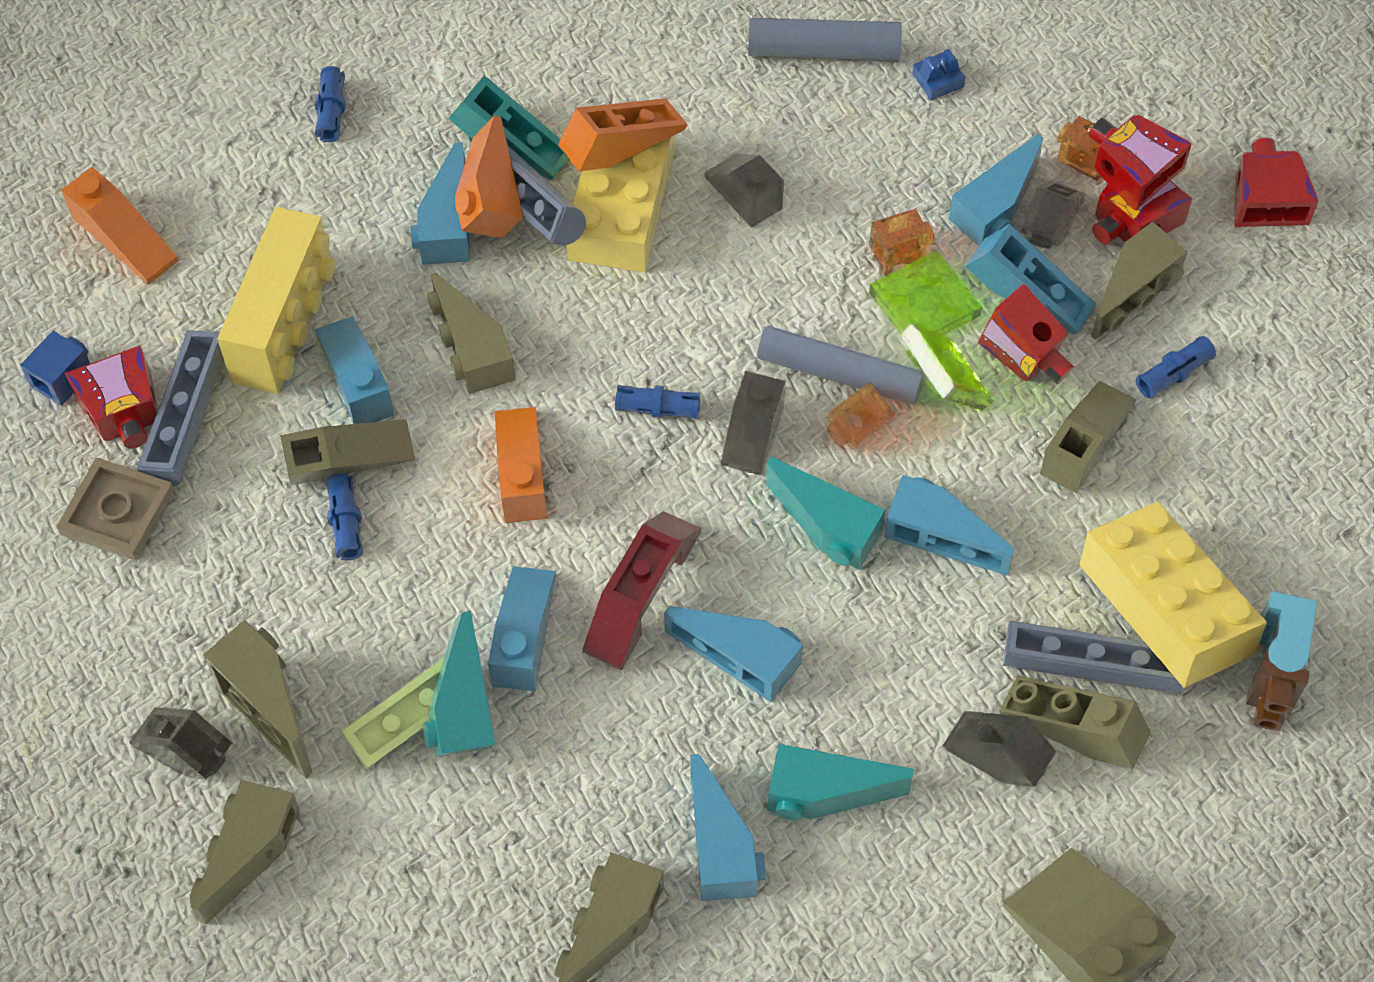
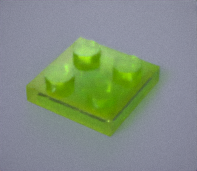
M937 250L871 283L869 288V294L913 351L981 316L982 306Z
M911 324L900 334L909 347L906 350L908 357L917 367L924 370L929 378L927 385L938 399L942 401L946 399L955 402L961 407L967 406L979 411H983L994 401L953 339Z

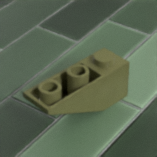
M1151 222L1124 243L1096 316L1091 335L1095 340L1108 330L1110 332L1116 331L1131 312L1135 309L1143 310L1153 301L1157 292L1164 287L1172 288L1184 275L1185 271L1182 268L1188 251L1154 222Z
M437 273L431 274L433 291L427 292V297L433 316L441 314L443 323L439 324L438 328L444 347L452 346L455 356L450 357V363L456 381L464 379L469 394L515 381L513 357L501 325Z
M1099 380L1068 415L1046 448L1040 475L1077 494L1134 406L1136 399Z
M407 419L319 427L280 435L290 485L325 479L334 474H350L415 460Z
M1017 676L999 710L1001 715L1093 760L1130 769L1134 768L1151 734L1135 701Z
M241 780L236 794L231 793L228 796L223 810L224 825L220 835H214L210 841L206 857L207 862H209L203 878L199 877L194 882L190 894V904L200 923L208 924L285 851L300 811L292 792Z
M612 852L605 867L597 866L589 889L590 892L594 893L588 908L581 907L578 911L572 933L577 935L571 951L566 949L562 951L555 969V977L559 978V982H586L648 928L664 888L663 870Z

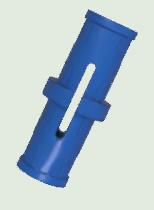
M327 66L321 70L320 92L316 96L314 104L317 110L315 136L317 138L320 137V140L324 142H334L339 139L341 114L344 113L346 101L343 97L345 72H340L341 69L335 66Z
M1199 336L1195 341L1178 352L1170 351L1162 357V362L1136 377V385L1139 391L1146 398L1150 399L1174 382H1184L1190 377V372L1216 357L1215 347L1207 337Z
M619 384L617 386L615 411L642 412L652 414V418L660 419L661 415L698 419L701 393L664 390V386L655 385V388H639Z
M345 473L334 474L326 479L330 510L327 513L328 524L333 528L336 557L341 558V560H354L364 553L359 532V523L362 520L361 510L355 503L352 476L348 477V474Z

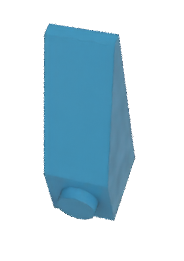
M1039 134L952 195L949 220L978 246L986 237L1008 224L1012 225L1039 163L1044 140Z
M463 142L454 143L417 209L418 225H411L412 248L420 249L423 265L470 261L469 232L462 231L459 215L455 208V194L466 162Z
M1011 224L986 237L965 266L992 292L1005 299L1024 283L1063 328L1073 335L1078 333L1096 306V303Z
M352 316L315 329L352 423L377 422L394 416L387 384L376 358L354 317Z
M902 475L887 516L884 538L1006 576L1008 575L1014 547L944 487L935 485L932 481L925 478H911Z
M513 566L496 620L488 661L492 687L536 692L556 571Z
M669 606L664 612L666 633L769 702L773 701L802 664L803 644L787 628L779 627L778 629L764 620Z
M700 754L690 755V774L701 901L757 897V881L765 880L763 852L755 853L753 835Z

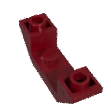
M664 511L642 524L600 596L582 648L583 653L615 668L623 669L642 636V617L674 563L683 565L701 534L700 527Z

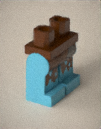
M1272 591L1261 613V616L1267 622L1260 640V644H1264L1263 657L1254 675L1246 699V705L1256 707L1253 725L1256 727L1280 731L1284 723L1285 714H1291L1308 684L1309 671L1303 670V668L1306 666L1309 658L1317 606L1316 600Z

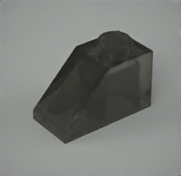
M734 154L705 172V178L751 228L783 209L784 180L761 155Z
M1050 180L1036 187L1020 233L1030 236L1028 241L1036 246L1051 249L1052 244L1059 246L1065 241L1086 193Z
M745 371L732 409L721 459L722 466L761 476L784 409L786 381Z
M155 707L129 741V744L185 777L207 779L222 767L226 759L224 754L232 745V742L195 710Z
M972 711L963 712L942 745L951 754L1002 783L1031 787L1036 786L1057 752L1027 716Z

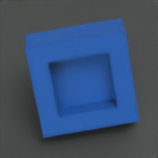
M946 49L944 52L932 57L928 56L924 60L913 64L912 74L930 100L964 87L965 76L959 68L958 60L950 49Z

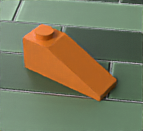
M666 98L577 107L558 145L579 171L610 168L684 131L688 124Z
M493 116L473 137L455 194V208L459 215L462 231L498 238L504 237L523 218L502 120L499 116Z
M93 167L61 189L72 218L148 285L179 261L175 253L118 188Z
M536 407L494 411L499 480L505 523L547 519Z

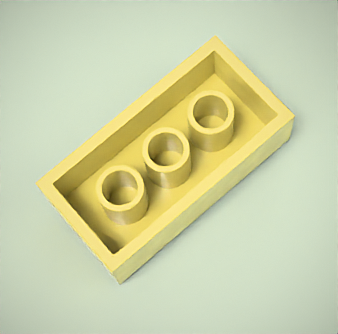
M676 135L610 168L581 171L573 204L583 212L586 218V226L578 240L566 245L567 260L646 272L676 150Z
M275 206L217 338L232 384L279 394L284 380L290 379L294 369V355L298 346L302 347L306 342L309 319L312 313L316 314L321 305V291L324 283L332 279L335 270V259L331 258L329 250L330 238L328 234H325L321 216Z
M1158 501L1088 531L1079 565L1184 688L1256 654L1267 623L1266 620Z

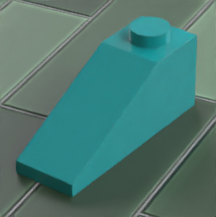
M485 75L448 118L473 139L493 116L501 117L507 145L541 176L552 180L569 159L558 145L560 138Z
M770 456L766 468V485L821 552L827 554L833 562L839 565H850L860 570L883 530L885 509Z
M471 611L462 612L455 619L428 711L429 721L423 722L426 746L428 749L434 748L436 758L487 749L495 745Z
M778 744L768 794L767 811L775 812L778 817L791 821L801 820L802 817L815 819L909 795L914 769Z

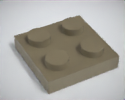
M96 457L56 527L62 536L137 561L171 500L175 489L172 482Z

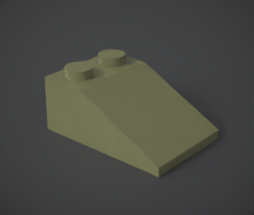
M244 620L206 651L203 656L219 692L307 778L313 772L289 686L283 673L286 664L276 652L279 645L266 629L261 627L256 631Z
M1070 848L1004 901L1002 905L1070 982H1135L1167 955L1176 939L1171 930L1144 901L1073 848Z

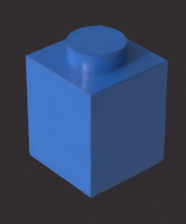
M53 330L20 366L31 388L62 406L73 394L65 373L91 363L87 356L89 351L82 342L72 336L67 339Z

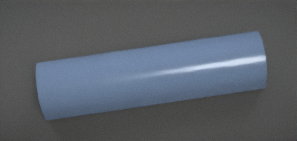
M749 18L748 56L900 60L902 23Z
M507 145L523 217L552 244L569 245L578 240L586 226V218L583 212Z
M768 325L767 327L764 326L757 352V358L914 406L918 401L925 380L921 370Z
M187 330L137 466V471L172 482L173 487L178 486L181 482L224 360L217 340L220 332Z
M1009 620L1003 654V666L1175 694H1181L1183 686L1144 641Z

